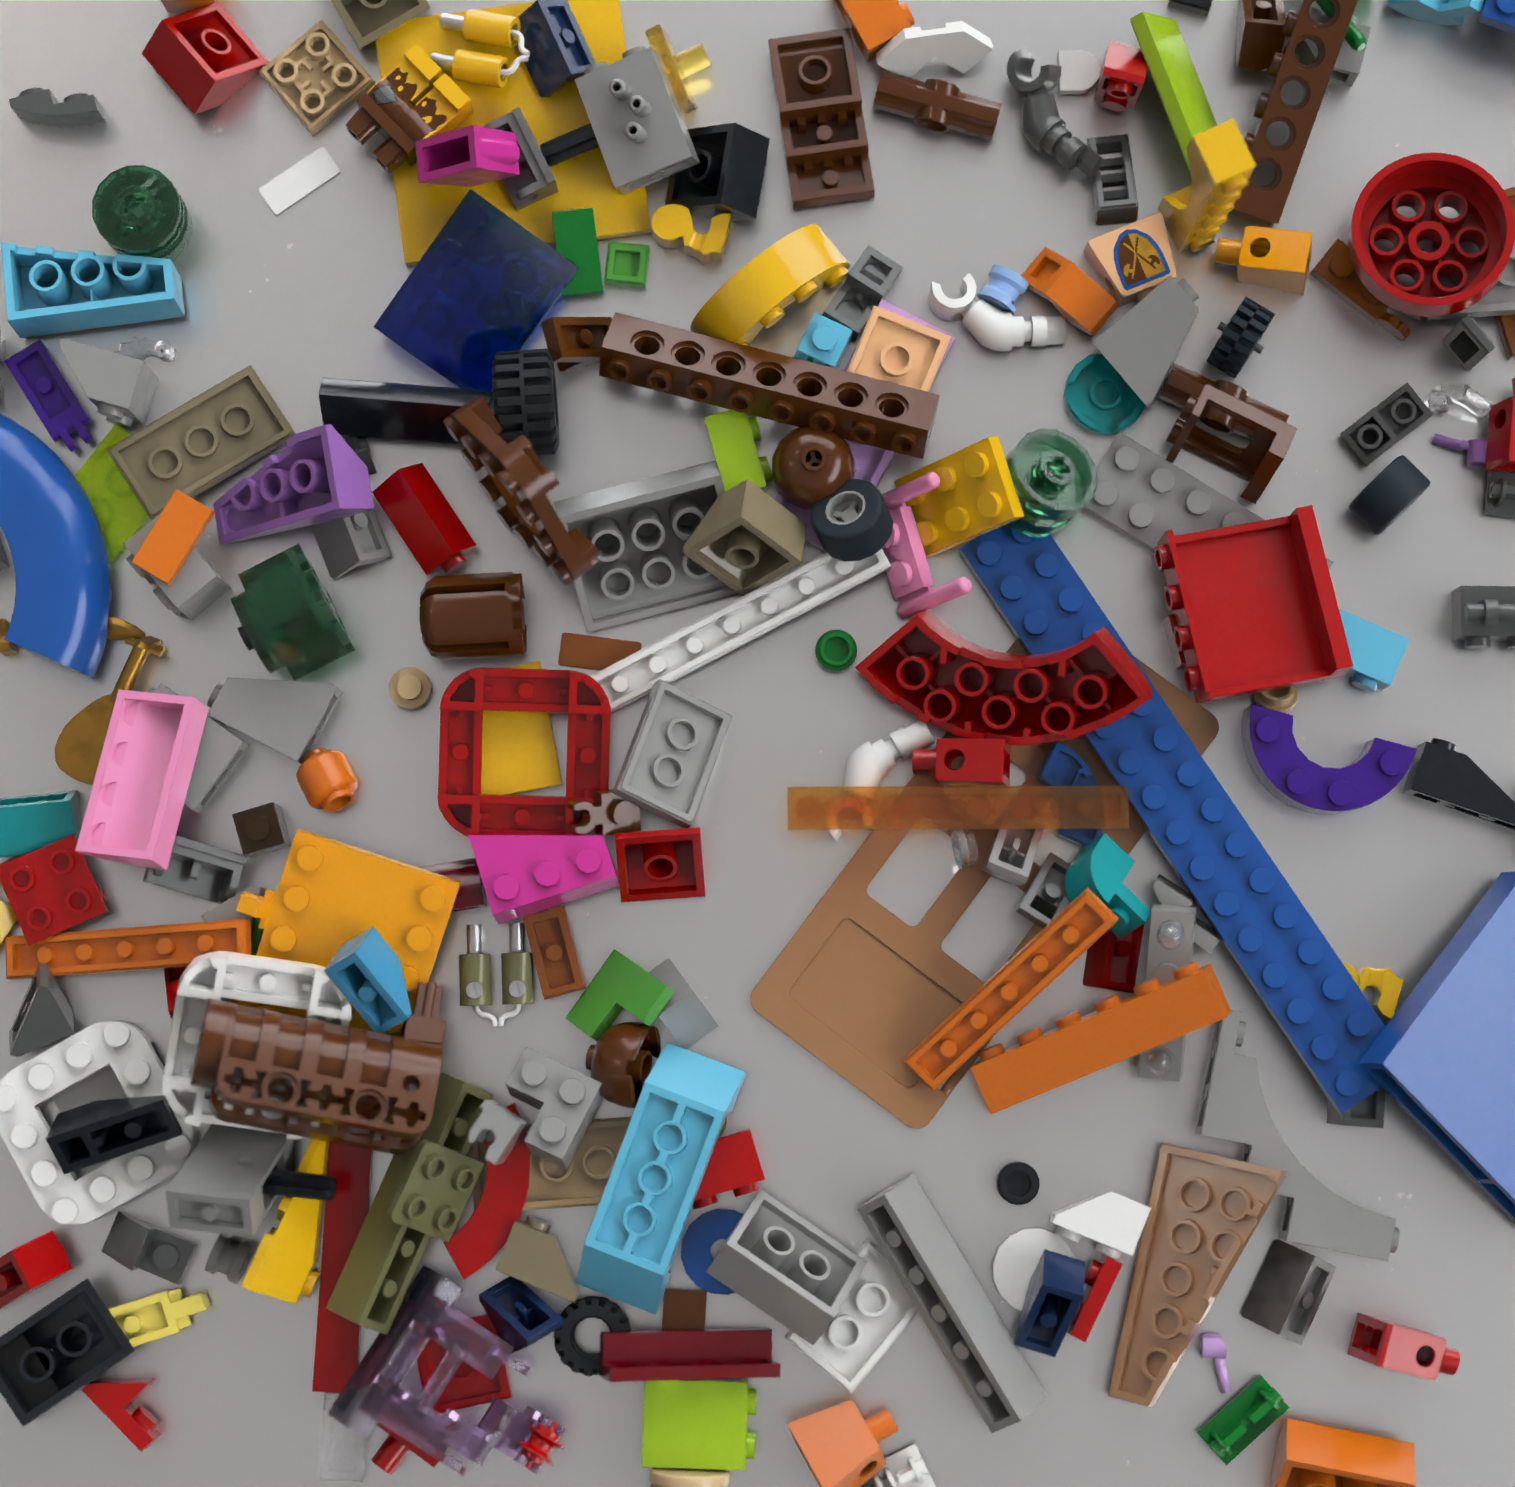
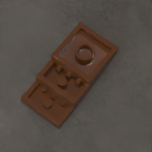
M850 28L768 39L793 209L875 198L868 154V140L862 111V97Z

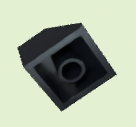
M737 123L688 129L700 163L670 175L665 205H682L689 208L691 216L708 219L722 213H731L732 221L756 219L770 139Z

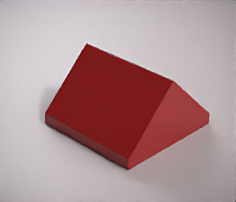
M700 827L615 833L621 902L705 896Z

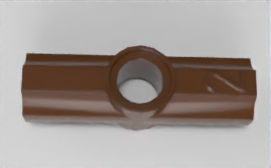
M882 71L873 102V108L912 118L917 125L931 131L948 132L951 129L991 141L1002 103L962 93L956 85L944 80L926 79L923 82L887 71Z
M1174 364L1159 396L1160 399L1183 409L1189 396L1192 395L1198 398L1207 383L1286 423L1289 417L1288 414L1250 398L1249 393L1245 389L1234 383L1220 379L1213 381L1177 364ZM1209 405L1204 406L1198 419L1201 423L1216 431L1227 434L1234 432L1249 440L1252 439L1256 432L1254 427Z

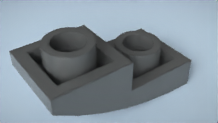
M30 88L22 91L19 97L9 99L10 107L21 120L34 124L53 127H81L106 122L103 108L94 94L89 96L85 93L72 94L65 97L64 102L59 103L50 89Z
M1407 382L1344 430L1341 436L1365 466H1368L1432 417L1433 414Z

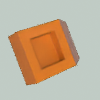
M1047 247L1040 252L1021 275L1029 283V290L1052 302L1061 315L1065 316L1067 322L1091 336L1098 332L1120 306L1115 298L1073 262Z

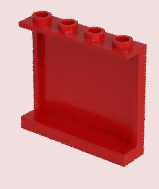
M1312 505L1298 507L1290 516L1189 534L1174 536L1173 530H1166L1157 542V546L1154 549L1155 562L1159 571L1164 570L1167 586L1164 588L1165 603L1169 611H1174L1177 626L1174 628V640L1178 651L1184 652L1187 667L1184 668V681L1187 690L1194 693L1196 704L1339 678L1353 667Z

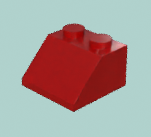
M217 2L161 20L141 53L194 115L223 105L258 76V71L269 63Z

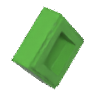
M608 241L604 285L646 289L650 246Z

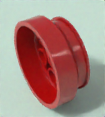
M1447 153L1414 154L1396 160L1374 175L1362 190L1356 202L1349 227L1348 245L1350 258L1354 270L1363 285L1372 295L1387 306L1415 316L1435 317L1450 315L1476 304L1497 284L1513 250L1515 218L1511 203L1501 185L1491 174L1476 163ZM1401 206H1408L1414 209L1417 215L1410 218L1403 217L1396 209ZM1451 207L1458 212L1459 216L1456 218H1446L1440 213L1439 209ZM1388 240L1394 245L1395 249L1388 252L1381 251L1375 246L1374 242ZM1423 240H1430L1435 244L1437 250L1430 253L1424 252L1418 247L1417 243ZM1466 241L1473 242L1480 251L1473 254L1467 253L1462 250L1459 244ZM1406 274L1411 276L1416 284L1405 287L1398 284L1395 277ZM1443 275L1451 276L1457 281L1458 286L1453 288L1444 287L1437 278Z

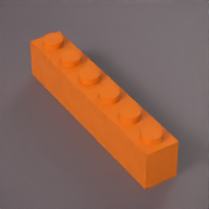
M1196 961L1172 971L1174 979L1162 984L1158 983L1157 978L1148 980L1133 988L1135 995L1120 1001L1117 994L1095 1003L1096 1011L1081 1017L1079 1011H1074L1055 1020L1057 1027L1042 1033L1041 1028L1036 1027L1016 1037L1019 1042L1018 1044L1004 1049L1002 1043H998L978 1052L980 1059L970 1069L990 1114H994L1227 1018L1232 1010L1211 964L1199 968Z

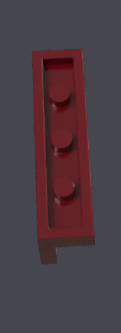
M772 1329L600 1332V1376L609 1382L780 1377V1364L772 1360Z

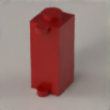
M423 463L398 469L372 492L426 575L442 570L446 575L456 571L467 562L465 558L477 546Z

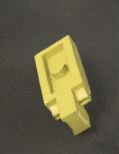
M177 1288L171 1291L167 1289L108 1309L132 1346L135 1347L182 1331V1328L192 1325L189 1315L207 1310L211 1305L206 1290L183 1297L181 1288Z

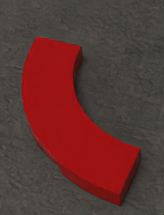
M515 1103L506 1107L522 1118ZM526 1130L504 1163L494 1165L487 1160L485 1186L475 1211L463 1227L451 1236L449 1243L443 1242L463 1280L481 1269L497 1254L506 1243L514 1222L518 1221L521 1217L528 1195L531 1168L530 1151L524 1142L527 1136ZM485 1139L483 1142L485 1145V1151L487 1153L488 1147L492 1145L493 1142H489Z

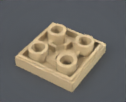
M322 19L258 71L260 76L312 136L316 135L376 84L374 79Z

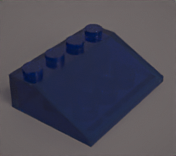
M470 189L373 327L459 388L493 391L492 362L496 352L523 349L577 273L579 267L481 195Z

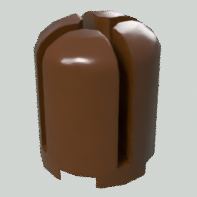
M499 572L435 576L426 582L420 593L419 620L422 641L429 654L440 660L510 657L525 654L527 652V625L525 624L523 599H525L522 573Z

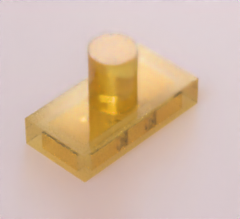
M660 24L645 30L650 46L661 57L682 115L697 110L698 108L686 77L712 66L704 44L700 43L676 54L669 34Z

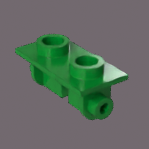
M1259 1375L1197 1433L1227 1466L1290 1407L1283 1401L1282 1396Z

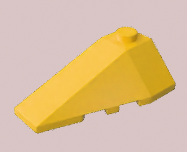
M312 1139L296 1172L327 1175L330 1142ZM283 1196L276 1219L280 1221L277 1229L272 1227L269 1233H265L241 1287L293 1304L301 1301L303 1295L308 1298L311 1297L320 1278V1274L315 1272L320 1256L325 1200Z

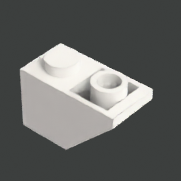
M1106 1189L1052 1212L1048 1221L1058 1225L1056 1234L1077 1243L1080 1242L1081 1236H1085L1097 1241L1095 1250L1119 1259L1121 1252L1133 1256L1151 1207Z

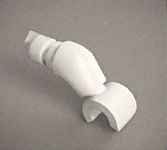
M970 273L962 280L960 291L963 293V297L959 299H950L942 292L941 284L935 282L931 284L928 304L934 315L942 320L951 322L964 317L962 324L985 348L1005 352L1011 351L1012 347H1023L1024 342H1030V346L1065 344V316H1030L1029 321H1024L1023 316H1012L1011 312L1000 311L983 299L977 302L975 300L977 287Z
M917 721L905 729L901 727L889 734L891 739L886 742L880 739L870 744L867 741L852 752L846 760L842 793L846 794V798L835 802L827 813L826 825L834 841H837L842 835L841 831L837 828V820L840 815L847 811L859 813L863 819V828L873 830V818L870 809L866 806V801L873 800L881 779L888 776L887 770L897 765L895 760L902 757L905 761L913 756L914 749H926L935 743L924 722Z

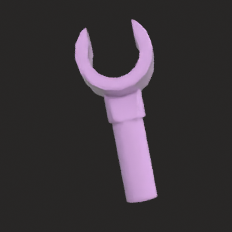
M1200 1334V1357L1214 1358V1367L1221 1393L1231 1392L1225 1366L1226 1344L1218 1334Z

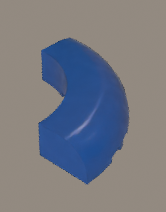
M0 413V527L11 551L16 581L14 610L4 640L94 679L109 628H107L110 602H112L108 566L110 563L103 533L100 531L88 496L58 455L35 434L13 419Z

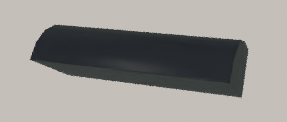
M324 377L318 394L323 425H332L341 435L463 444L461 440L457 442L443 424L445 418L479 395L485 399L494 414L493 391Z

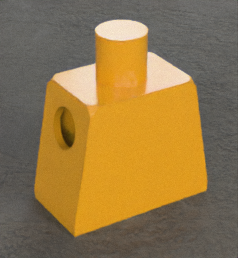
M1245 226L1242 241L1219 237L1215 262L1237 266L1238 281L1242 283L1304 295L1312 256L1313 233Z

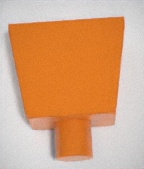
M854 1401L840 1403L787 1424L794 1442L819 1487H860L886 1465L878 1442L899 1431L887 1408L864 1420Z

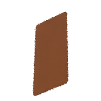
M563 633L558 664L601 671L641 650L642 645L640 642Z

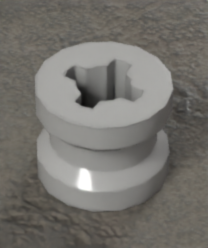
M220 1234L210 1252L205 1271L211 1274L220 1272L227 1276L228 1281L238 1284L250 1262L255 1245L248 1241L239 1243L234 1241L232 1237L226 1238Z

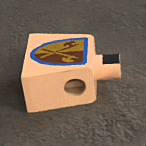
M1161 212L1088 240L1083 251L1109 294L1118 301L1120 306L1136 300L1140 302L1170 275L1174 280L1177 277L1167 230Z

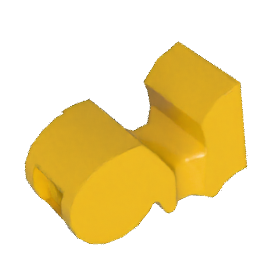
M668 204L659 207L654 212L651 218L652 234L654 240L660 246L673 249L684 245L685 254L697 258L703 264L714 261L722 262L732 224L731 213H722L711 218L709 231L705 234H698L693 228L689 208L677 204Z
M1343 963L1361 991L1366 987L1373 989L1375 996L1371 1006L1377 1015L1386 1021L1391 1020L1395 1014L1403 978L1394 975L1389 968L1372 969L1366 967L1359 969L1357 972L1351 965Z

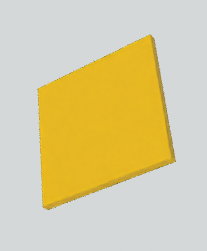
M567 0L596 64L606 62L609 65L623 59L622 54L626 51L619 0ZM535 2L476 10L519 17ZM467 11L447 13V14H452V15H457V16H463V17H465ZM442 14L412 18L375 40L380 80L386 77L405 58L404 53L415 43L429 57L432 52L454 56L458 49H465L508 57L510 67L514 60L521 56L517 45L512 49L467 41L464 39L462 31L441 28L440 17ZM521 62L517 70L509 75L507 84L503 88L456 80L453 77L452 70L441 69L442 74L446 73L471 99L473 114L454 130L472 125L484 127L489 122L520 107L540 148L542 143L590 123L575 81L566 82L549 97H540L525 62ZM600 147L555 166H549L556 180L558 192L519 211L516 210L502 179L475 187L419 183L417 162L411 167L405 161L401 166L393 170L406 267L521 251L522 247L531 250L556 246L552 211L593 207L597 240L652 233L646 189L644 186L625 195L615 189Z

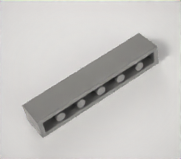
M914 1174L886 1188L857 1209L991 1433L1021 1421L1048 1398L1046 1392L1018 1346L1014 1345V1339Z

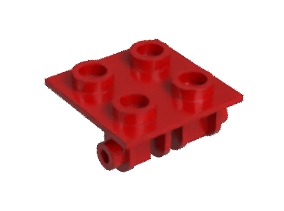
M75 834L0 865L1 883L28 946L108 912L104 903L106 895L100 884L96 885L84 854L75 851L78 842Z

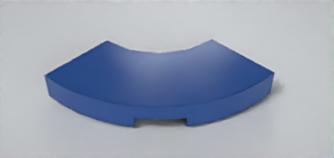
M1059 741L1053 742L1036 779L1049 787L1058 801L1061 819L1057 835L1085 847L1103 833V800L1093 773L1083 759L1065 744Z

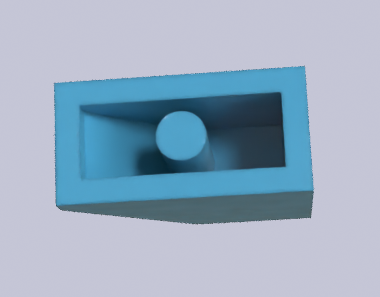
M371 927L342 944L324 972L371 1029L377 1033H384L409 1019L412 1013L400 958L378 931Z

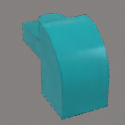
M1103 833L1079 850L1067 869L1065 888L1071 903L1088 887L1118 917V921L1110 930L1121 939L1144 924L1149 918L1151 910L1122 883L1135 861L1106 833Z

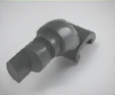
M1026 50L1015 51L1007 63V76L1014 88L1027 92L1028 97L1023 98V133L1027 140L1040 153L1047 152L1052 157L1057 156V161L1068 170L1077 167L1092 179L1102 166L1103 158L1076 136L1071 137V132L1065 128L1066 122L1059 116L1054 94H1048L1058 84L1062 66H1041L1040 74L1034 80L1031 74V69L1035 62L1032 54Z

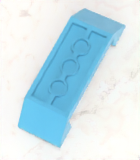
M666 1042L644 1083L585 1240L576 1284L652 1314H657L671 1276L668 1270L727 1112H732L747 1072Z

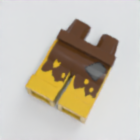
M417 43L404 53L405 58L386 77L379 80L368 93L365 92L356 100L359 110L346 124L348 132L361 145L377 132L386 140L372 154L387 173L401 166L405 161L411 167L417 162L415 141L453 131L473 114L471 99L446 73L442 74L441 68Z

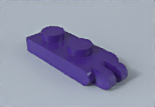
M40 339L4 361L55 443L63 439L68 449L73 452L79 447L71 435L72 432L77 430L85 443L93 439L85 424L91 421L89 415Z

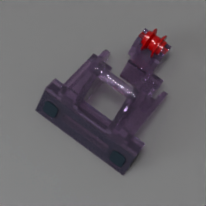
M423 1265L406 1291L388 1335L379 1333L328 1414L366 1440L379 1422L463 1477L469 1469L452 1455L448 1456L445 1454L449 1446L479 1466H482L493 1447L535 1474L539 1473L545 1462L553 1466L554 1464L549 1455L554 1448H565L558 1441L566 1429L530 1406H527L522 1414L495 1397L477 1426L448 1408L444 1416L432 1409L462 1361L491 1380L503 1362L526 1377L531 1369L511 1356L515 1349L513 1346L453 1307L464 1289ZM431 1340L448 1352L416 1399L400 1389L399 1386L427 1342Z

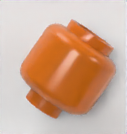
M317 748L304 756V762L299 766L296 777L309 805L315 809L324 810L327 813L336 812L348 806L354 800V794L359 784L358 778L346 755L338 750Z

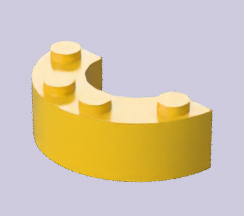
M818 224L804 226L768 247L734 274L703 305L694 317L690 329L695 333L750 346L763 327L766 329L770 328L785 315L783 309L793 301L797 300L798 303H802L814 294L816 290L819 291L826 285L833 288L842 282L849 273L847 269L850 267V264Z

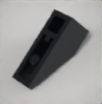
M1432 738L1431 743L1426 741L1417 745L1402 793L1515 831V802L1467 755L1456 752L1457 745L1438 738Z
M165 1096L135 1097L94 1101L58 1113L46 1137V1141L63 1173L67 1174L181 1136L183 1130Z

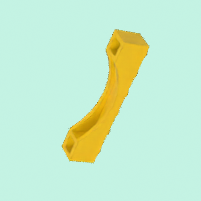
M1230 119L1192 137L1187 147L1192 185L1163 197L1157 208L1163 215L1165 226L1178 253L1188 248H1191L1192 252H1197L1215 242L1213 237L1221 231L1222 224L1227 221V215L1234 209V203L1241 197V191L1248 185V179L1256 167L1234 119Z

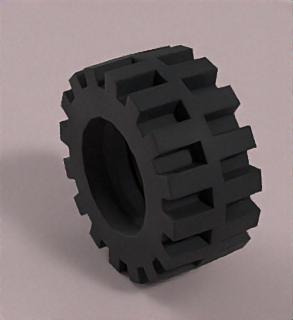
M587 1296L576 1300L575 1303L572 1302L560 1314L564 1325L554 1331V1346L556 1353L558 1352L560 1360L564 1365L566 1364L573 1372L582 1373L584 1376L600 1375V1353L589 1354L578 1347L574 1335L577 1325L586 1318H598L607 1324L610 1332L631 1331L628 1317L615 1302L613 1303L604 1297Z

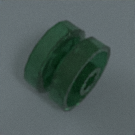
M1040 428L1029 432L1005 456L1024 517L1010 522L1008 525L1029 537L1045 538L1058 533L1095 495L1098 478L1092 458L1075 438L1059 430Z

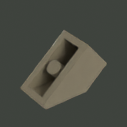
M528 1215L525 1222L522 1220L515 1221L495 1270L575 1303L580 1289L578 1284H576L575 1277L558 1236L549 1232L551 1224Z

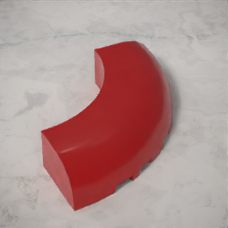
M928 609L916 614L855 667L878 692L893 704L896 703L917 716V720L926 724L930 723L962 738L1005 739L1008 745H1037L1077 738L1083 734L1106 727L1127 716L1152 698L1151 688L1144 675L1105 627L1097 630L1085 640L1062 650L1033 655L1009 654L987 649L964 639L943 624Z

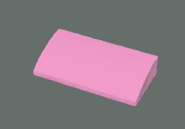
M118 689L75 849L76 852L129 865L167 870L209 710L195 697Z

